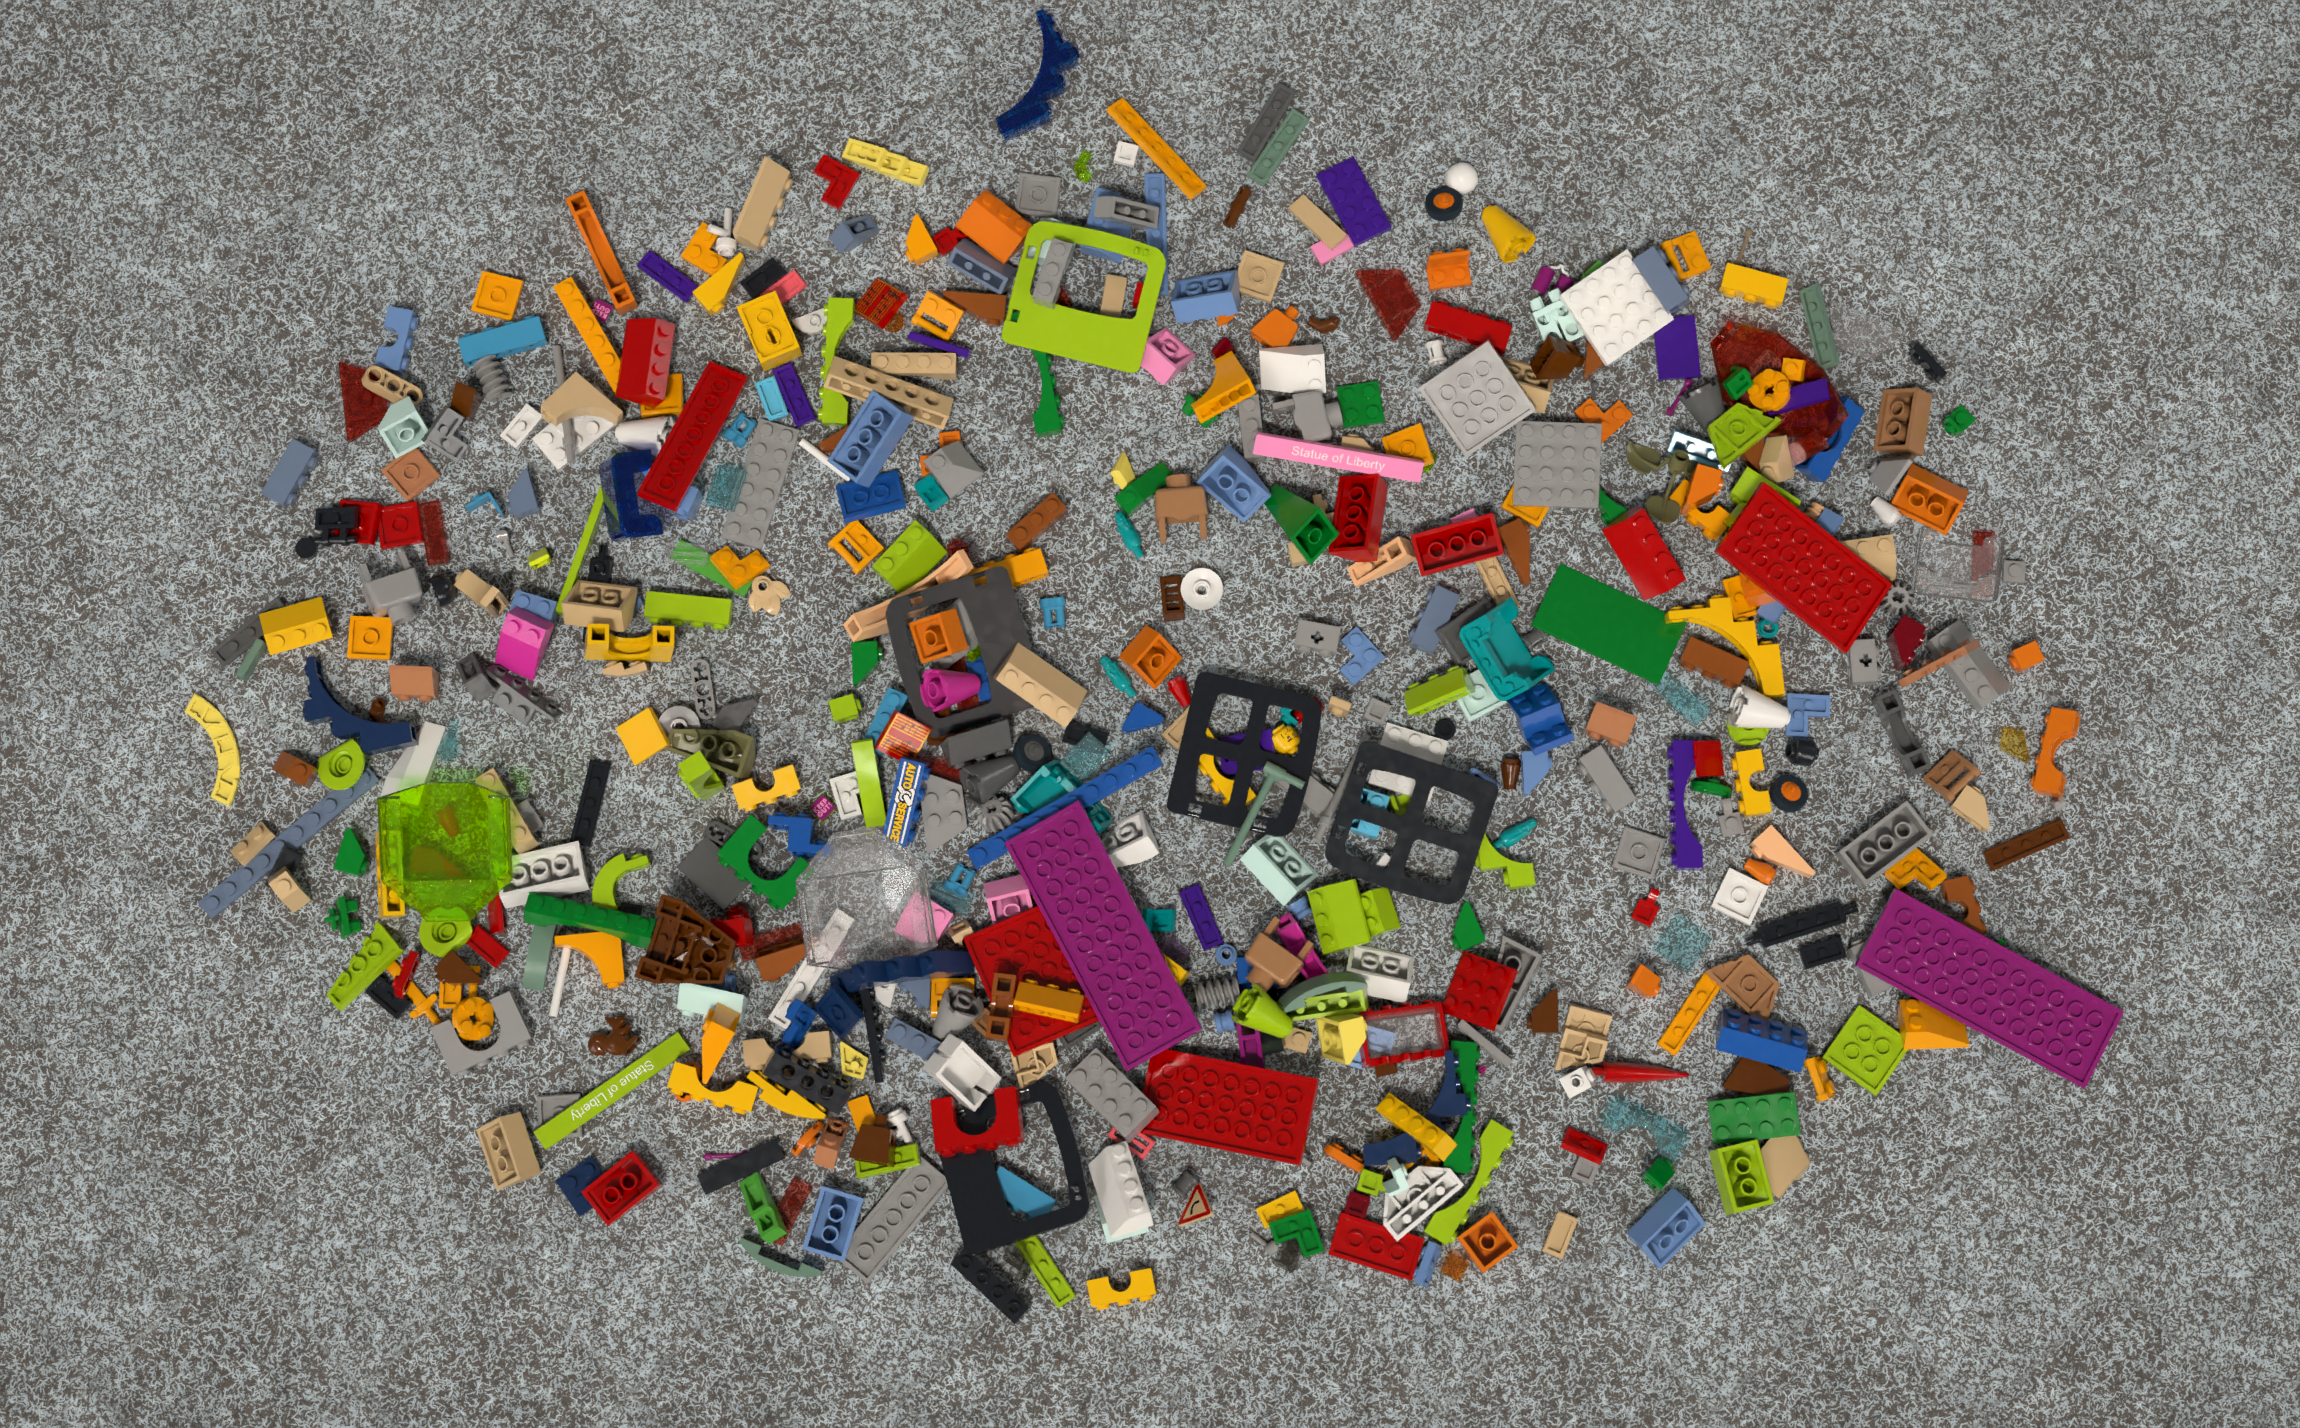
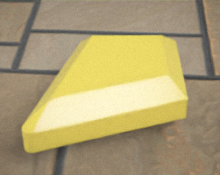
M1122 452L1110 472L1114 483L1119 485L1121 490L1136 480L1125 452Z
M840 1042L842 1075L864 1080L869 1058L847 1044Z

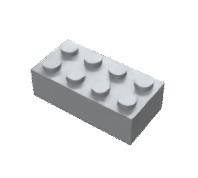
M1905 801L1837 852L1835 856L1862 889L1934 834L1909 802Z
M1097 1048L1065 1078L1128 1143L1159 1113L1157 1107Z

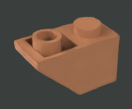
M829 1117L816 1147L814 1164L834 1170L850 1123Z

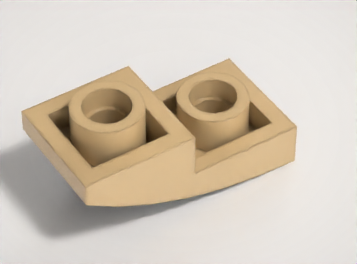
M1106 273L1099 315L1115 318L1121 317L1127 277Z
M617 660L606 664V668L602 669V673L610 677H631L650 672L647 663H641L640 660L630 663L627 669L624 663H618Z

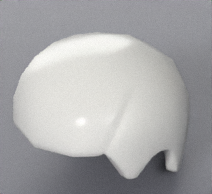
M1464 162L1456 163L1446 171L1445 184L1457 190L1460 194H1467L1473 191L1478 184V174L1470 164Z

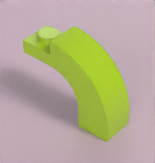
M623 853L609 860L601 868L594 881L592 890L593 906L619 911L615 896L619 880L630 872L650 867L649 857L647 855L643 856V854H636L630 857L631 860L627 861V857Z

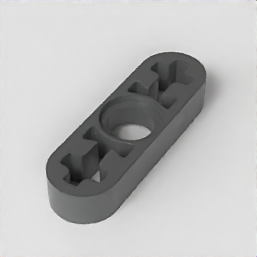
M719 821L710 822L705 829L707 837L722 847L736 832ZM719 826V831L721 833L725 834L726 830H728L729 833L726 834L724 842H721L720 840L723 839L722 836L716 834L714 837L711 836L712 832L710 831V829ZM757 842L752 846L751 849H753L754 846L757 847L756 851L758 852V855H752V857H749L748 854V861L750 862H756L760 860L763 855V850Z

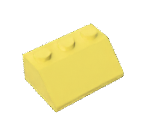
M1348 1013L1316 1018L1322 1057L1344 1065L1350 1064L1366 1039L1367 1024L1363 1016Z

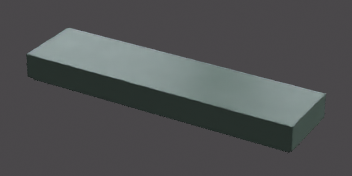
M1292 108L1247 173V177L1265 187L1310 121V118Z
M1814 284L1799 290L1818 369L1823 371L1839 365L1840 361L1820 284Z

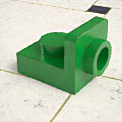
M1732 366L1730 368L1732 374L1722 384L1730 398L1737 400L1754 384L1746 368Z
M1960 405L1943 420L1942 424L1944 425V430L1949 435H1954L1957 438L1976 419Z

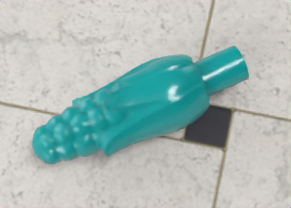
M1117 512L1114 516L1118 526L1116 529L1119 531L1125 546L1133 551L1137 559L1143 557L1144 553L1140 548L1141 540L1138 533L1132 526L1131 521L1127 520L1122 512Z
M1107 656L1101 657L1100 663L1114 686L1121 692L1125 691L1130 699L1135 697L1137 693L1131 687L1132 681L1130 677L1118 666L1116 661H1111Z
M1531 818L1522 823L1519 822L1515 826L1503 831L1499 836V840L1491 845L1496 851L1503 846L1508 848L1515 845L1526 835L1530 834L1531 829L1537 825V821Z

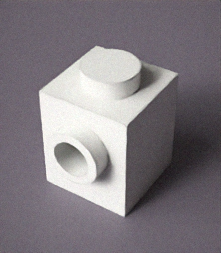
M1583 1066L1559 1079L1569 1099L1597 1085L1594 1081L1596 1080L1594 1072L1591 1068L1588 1069L1587 1066Z

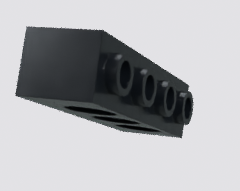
M775 1046L763 1066L762 1075L837 1114L841 1112L852 1092V1085H850L848 1080L831 1075L829 1070L812 1065L811 1061L804 1057H796L785 1047L779 1048ZM792 1065L795 1069L789 1072L783 1067ZM811 1075L814 1079L808 1082L802 1077ZM830 1085L833 1089L831 1091H824L822 1087Z
M965 1248L952 1261L951 1265L1015 1325L1030 1309L974 1255L967 1253Z

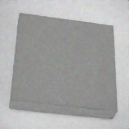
M1020 172L1015 212L1019 215L1056 219L1062 178Z
M1624 826L1612 867L1653 880L1666 839Z
M581 1093L537 1096L538 1128L579 1101ZM583 1125L565 1138L583 1137Z

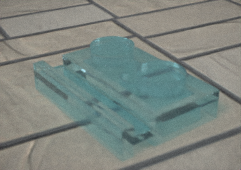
M717 465L705 505L734 512L747 472L742 469L738 470L728 466Z
M1088 731L1062 758L1060 764L1084 783L1111 755L1112 751L1106 749L1105 745Z

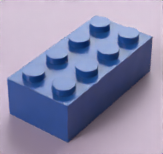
M1723 1008L1716 1029L1715 1050L1800 1073L1808 1051V1032L1797 1026L1789 1027L1779 1021H1767L1757 1015L1749 1016L1742 1014L1736 1009L1727 1010Z

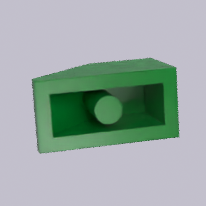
M877 641L851 642L854 688H859L877 669L879 660H883L882 647H878Z
M346 828L333 869L362 878L363 874L367 873L370 862H368V856L355 831Z
M1469 901L1464 902L1452 932L1453 937L1450 938L1454 948H1459L1460 953L1486 941Z
M1659 1157L1640 1178L1651 1189L1658 1192L1662 1190L1675 1174V1171L1672 1169L1674 1165L1668 1159H1661Z

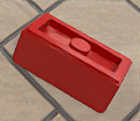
M495 888L486 893L490 934L492 935L507 932L504 905L499 896V889Z

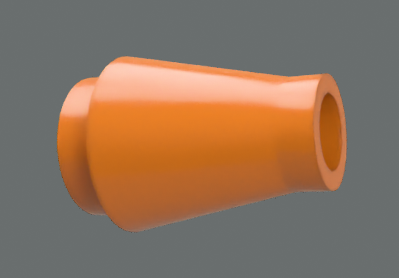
M1751 858L1747 860L1743 868L1760 883L1767 885L1771 884L1777 873V870L1773 868L1774 866Z

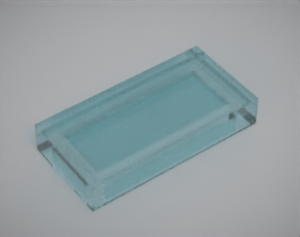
M936 883L932 884L928 899L936 904L965 916L968 915L973 900Z

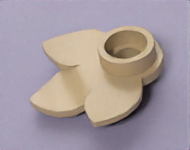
M758 576L752 582L753 592L748 598V604L753 612L763 608L770 614L778 615L781 604L780 599L789 597L790 591L781 581H771L767 576ZM761 582L766 584L765 590L759 589L758 585Z

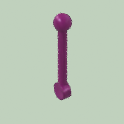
M1690 378L1684 381V387L1672 406L1666 410V415L1673 416L1674 409L1680 401L1679 396L1683 395L1687 388L1693 384Z
M748 1151L729 1154H711L707 1152L704 1154V1159L710 1161L714 1158H735Z

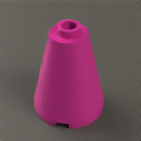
M929 669L921 677L924 678V682L920 684V693L926 707H931L933 712L941 711L978 694L981 688V681L974 673Z

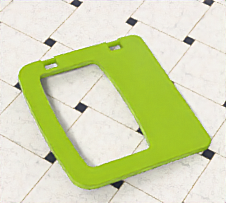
M1047 221L1035 223L1029 228L1026 235L1022 257L1001 337L1003 341L1007 344L1127 373L1138 372L1142 364L1166 269L1164 254L1156 247L1103 231ZM1052 238L1068 243L1114 252L1146 263L1148 267L1135 317L1132 319L1115 318L1079 311L1058 304L1055 305L1054 309L1035 304L1031 295V287L1043 242L1046 240L1052 241ZM1029 246L1036 248L1034 259L1027 258ZM1013 309L1020 311L1017 323L1011 321Z

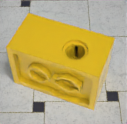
M776 291L737 306L738 313L763 371L803 356Z

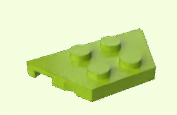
M1741 403L1735 404L1711 423L1707 429L1721 467L1725 469L1780 424L1781 419L1779 417H1775V419L1762 415V411L1750 409Z

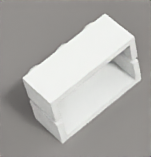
M949 1034L937 1048L940 1052L938 1054L934 1052L922 1068L959 1103L975 1112L987 1096L974 1089V1086L976 1085L990 1093L1001 1080V1077L964 1041Z

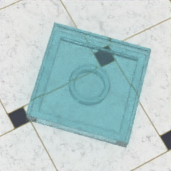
M1677 914L1652 950L1685 974H1688L1710 944L1712 938Z

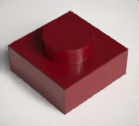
M1350 1191L1344 1213L1365 1219L1371 1197Z

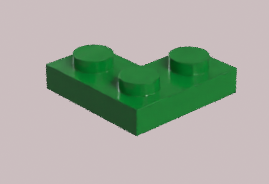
M1310 1209L1268 1224L1275 1245L1296 1238L1303 1259L1325 1251Z

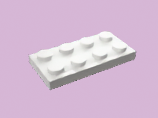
M598 386L595 387V388H596L598 391H600L605 397H607V396L603 393V391H602ZM591 415L570 418L572 436L575 437L576 444L574 447L575 459L616 427V425L604 418ZM550 423L535 435L532 440L555 468L561 471L569 464L567 463L566 449L563 448L562 438L564 437L562 423L557 427Z

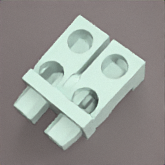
M1559 288L1547 292L1552 303L1544 306L1540 296L1529 301L1532 309L1530 314L1543 343L1548 336L1570 342L1584 336L1559 298V295L1562 294Z

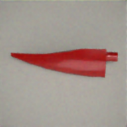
M1602 1061V1067H1592L1595 1076H1602V1083H1639L1689 1077V1073L1638 1063Z

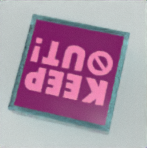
M596 297L590 309L596 320L606 326L615 310V306Z

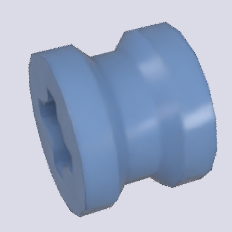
M1306 896L1287 907L1289 911L1293 912L1295 915L1294 919L1297 922L1312 914V909L1307 903L1308 899Z
M1230 1009L1221 1014L1218 1012L1213 1013L1218 1034L1223 1033L1224 1030H1235Z

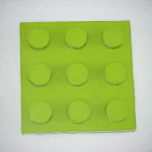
M1858 1005L1828 1047L1822 1059L1872 1095L1877 1096L1908 1050L1903 1049L1899 1032Z

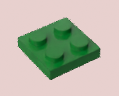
M1378 381L1336 387L1338 404L1343 419L1342 429L1383 424L1385 422Z

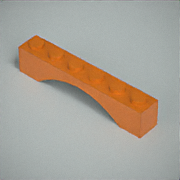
M583 190L565 198L619 316L638 308L585 191Z

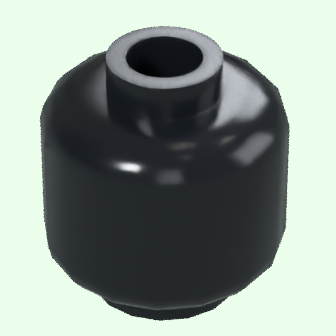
M1795 737L1791 742L1787 743L1785 755L1793 765L1810 766L1818 759L1819 749L1812 739Z

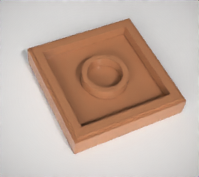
M418 448L397 459L395 458L381 470L407 502L412 501L441 477Z

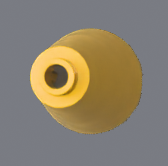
M1490 205L1482 211L1481 220L1499 258L1504 263L1516 261L1519 259L1516 256L1522 251L1526 254L1534 245L1536 240L1534 233L1499 206Z

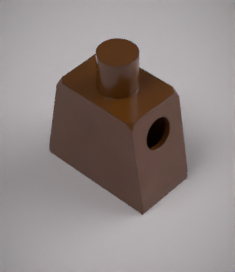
M1548 336L1530 363V367L1537 380L1565 379L1570 375L1574 367L1581 368L1583 366L1584 357L1579 354L1572 342Z
M875 1114L873 1126L866 1124L860 1126L849 1154L851 1159L894 1167L896 1132L886 1128L888 1116Z

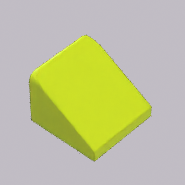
M546 548L527 556L529 565L533 570L552 562Z

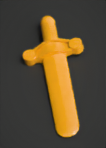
M394 961L387 968V971L395 978L396 975H400L402 969ZM411 981L406 995L416 1008L410 1012V1017L417 1018L425 1014L433 1022L434 1026L442 1023L441 1019L432 1009L438 1000V995L431 994L426 998Z

